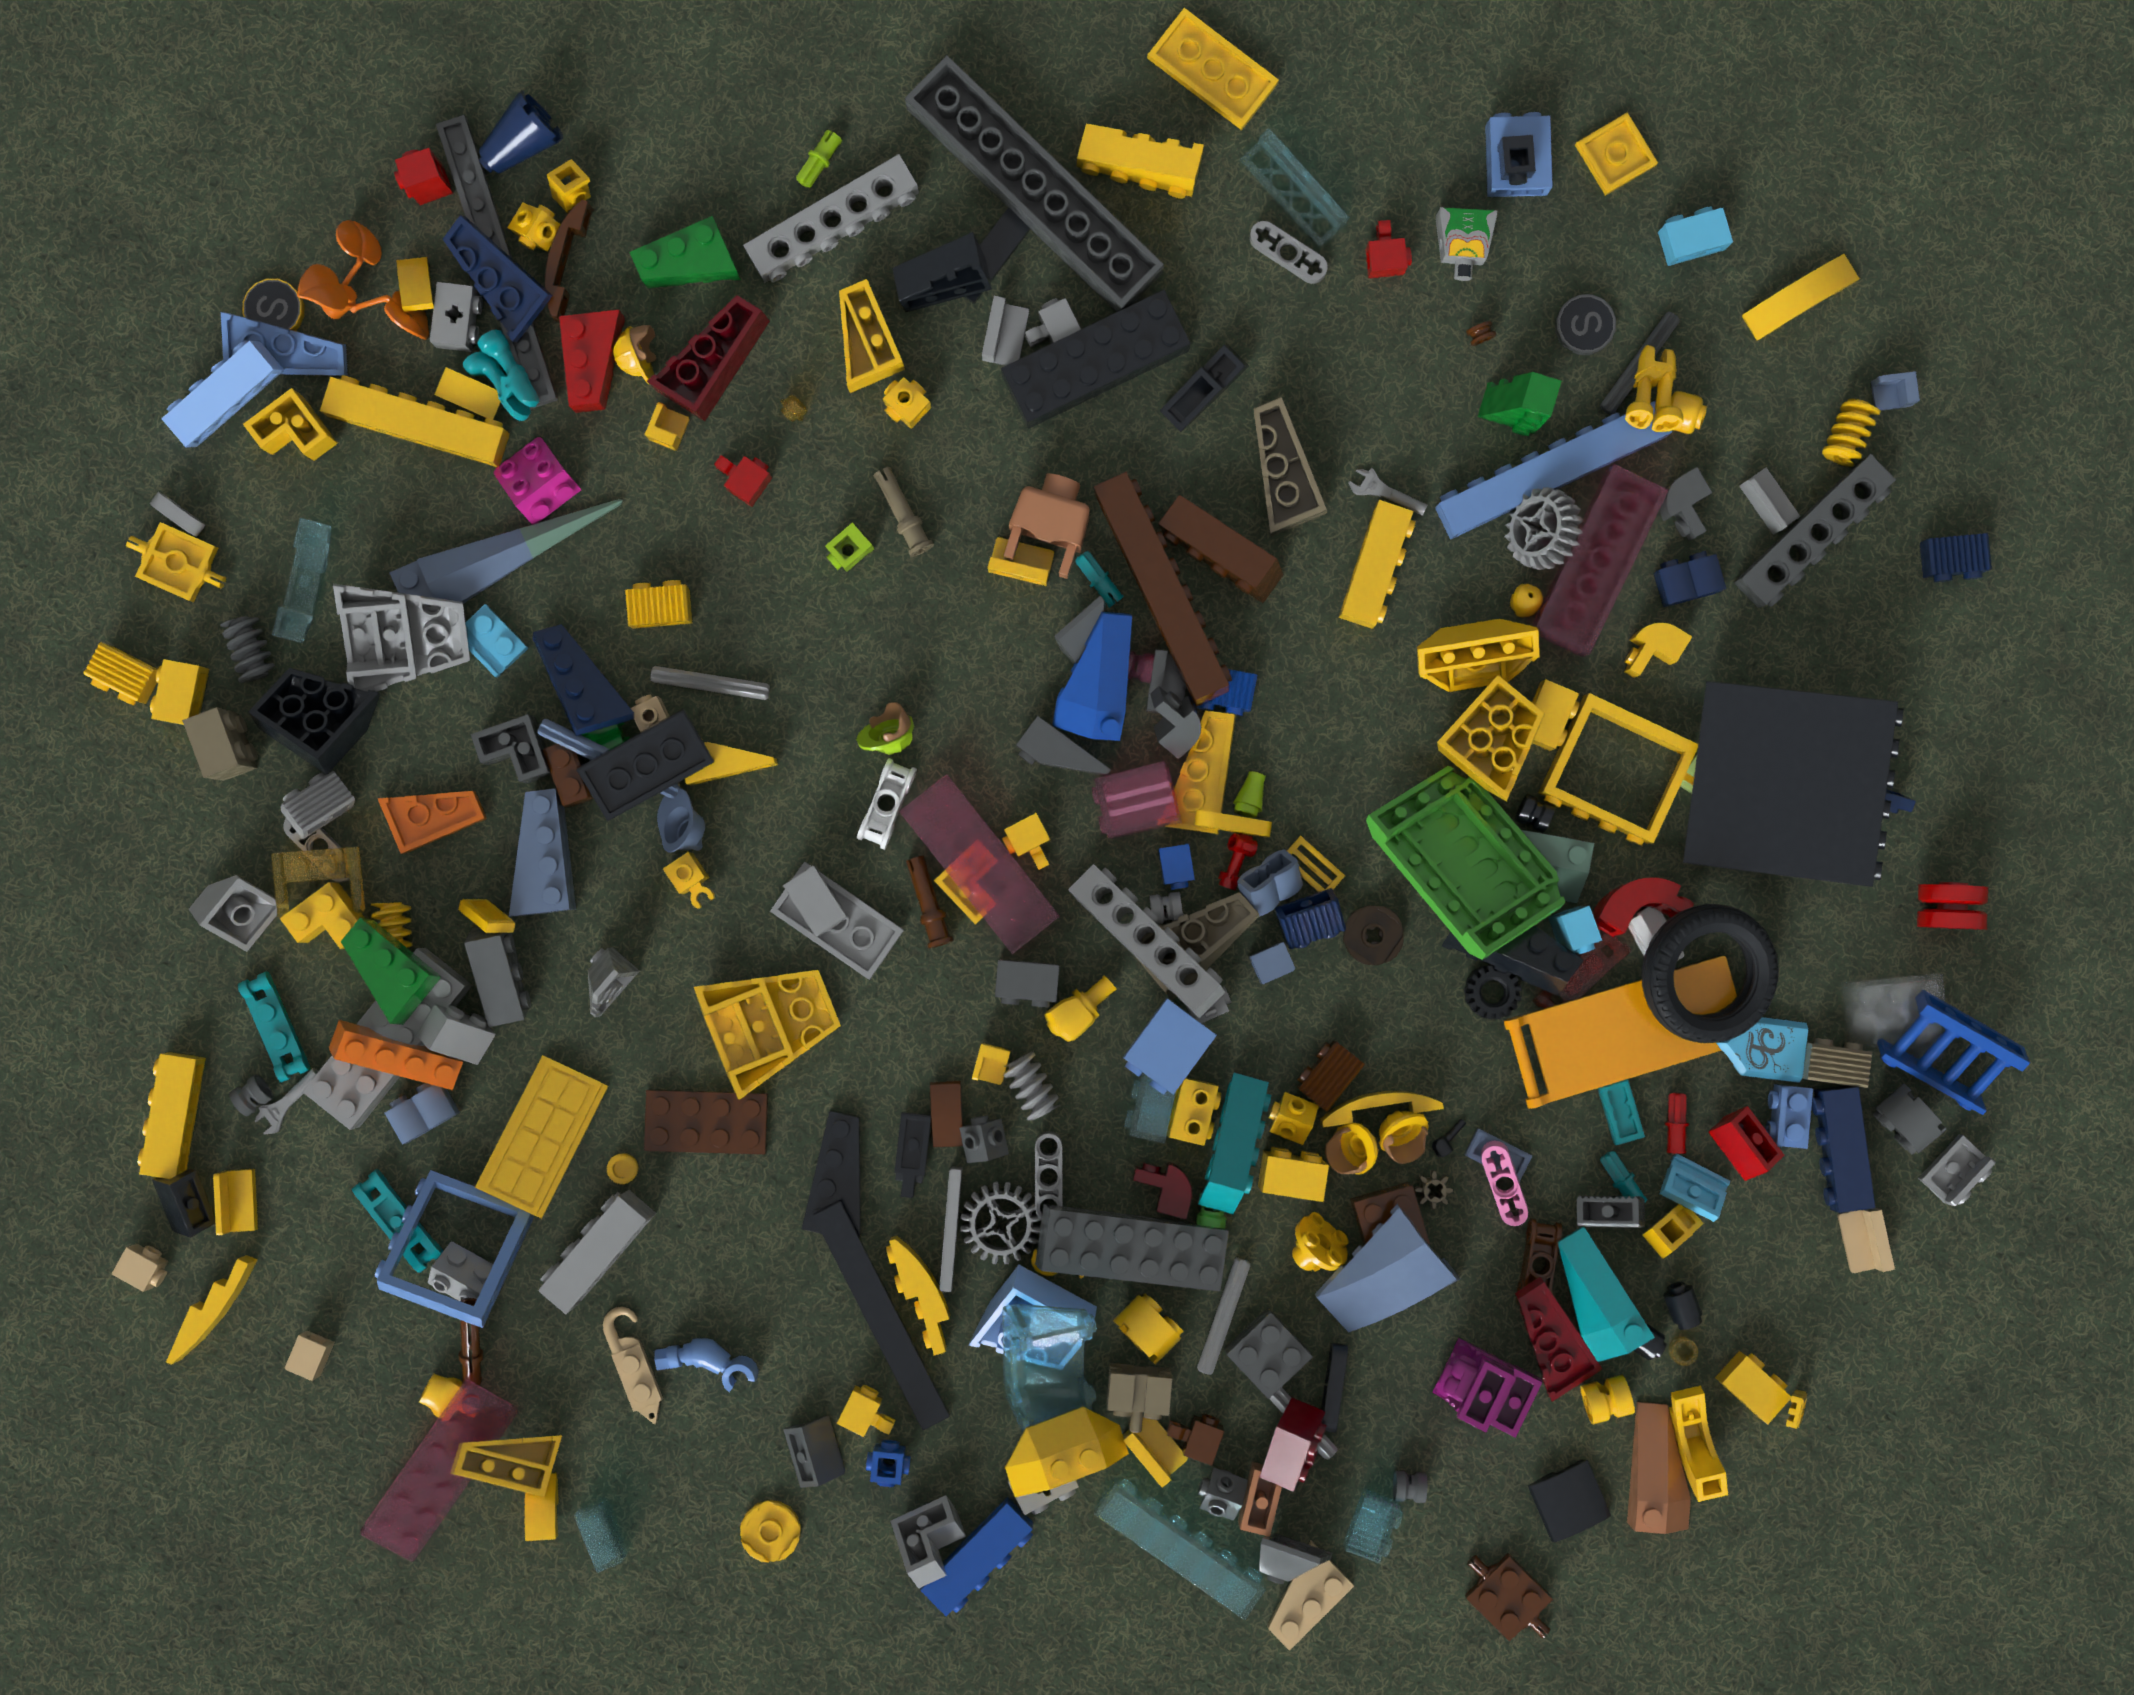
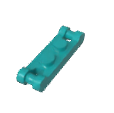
M265 971L258 974L257 979L238 983V990L246 1001L274 1066V1073L277 1079L282 1083L291 1079V1075L297 1072L302 1074L309 1071V1062L270 973ZM263 989L267 997L258 1000L255 992ZM291 1053L293 1061L286 1064L283 1056Z
M375 1169L368 1175L369 1179L364 1183L359 1182L352 1188V1192L391 1240L394 1233H400L404 1225L402 1217L407 1206L389 1185L382 1172ZM377 1188L381 1195L374 1200L371 1192ZM418 1222L403 1256L416 1272L421 1273L428 1267L427 1263L433 1258L438 1259L444 1250L433 1240L421 1223ZM418 1243H421L425 1248L420 1254L413 1249Z

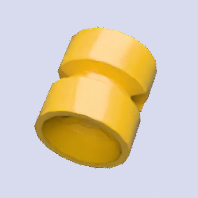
M1623 1375L1607 1378L1603 1385L1596 1381L1580 1386L1584 1407L1593 1425L1608 1421L1612 1414L1619 1418L1635 1413L1633 1398Z

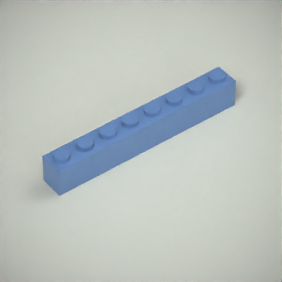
M1656 400L1650 403V405L1653 407V415L1655 411ZM1615 413L1603 419L1604 425L1594 430L1592 425L1575 433L1577 438L1569 442L1562 438L1548 446L1550 451L1539 455L1538 451H1535L1521 458L1522 464L1512 468L1511 464H1507L1494 471L1495 477L1485 481L1484 477H1480L1468 483V489L1459 494L1456 489L1440 497L1441 502L1435 509L1451 540L1515 510L1516 506L1523 502V494L1530 498L1533 489L1539 488L1542 490L1543 487L1559 489L1666 438L1672 431L1655 432L1652 430V422L1647 428L1638 429L1628 424L1625 420V415L1620 417L1619 413Z

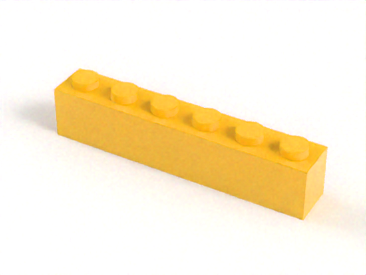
M345 375L341 376V380L330 377L320 408V412L327 417L491 466L499 467L501 465L510 435L509 432L502 428L503 423L489 418H485L484 422L474 420L473 414L458 409L456 414L445 411L446 407L432 401H428L427 405L417 403L416 397L399 392L398 397L387 394L388 389L379 385L370 384L369 388L360 386L359 380Z

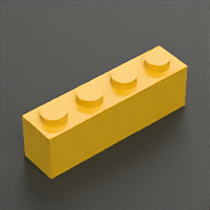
M1382 500L1376 503L1338 618L1371 629L1376 626L1377 622L1382 624L1388 607L1383 605L1386 594H1392L1397 580L1396 577L1392 576L1395 566H1401L1405 557L1406 549L1402 548L1405 537H1411L1416 521L1411 520L1414 511Z
M167 1052L160 1053L159 1058L156 1059L153 1067V1074L156 1076L155 1084L148 1096V1105L151 1108L149 1118L145 1120L143 1126V1135L146 1136L144 1148L140 1150L138 1155L140 1175L171 1179L187 1170L206 1058Z

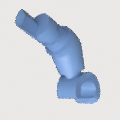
M696 1338L692 1339L691 1343L683 1344V1348H680L679 1345H673L655 1350L656 1370L682 1367V1363H685L686 1366L703 1367L717 1375L721 1372L723 1373L722 1383L728 1392L731 1391L736 1382L732 1372L741 1371L745 1373L748 1381L756 1382L758 1378V1367L751 1358L738 1356L730 1360L729 1357L731 1355L712 1339Z

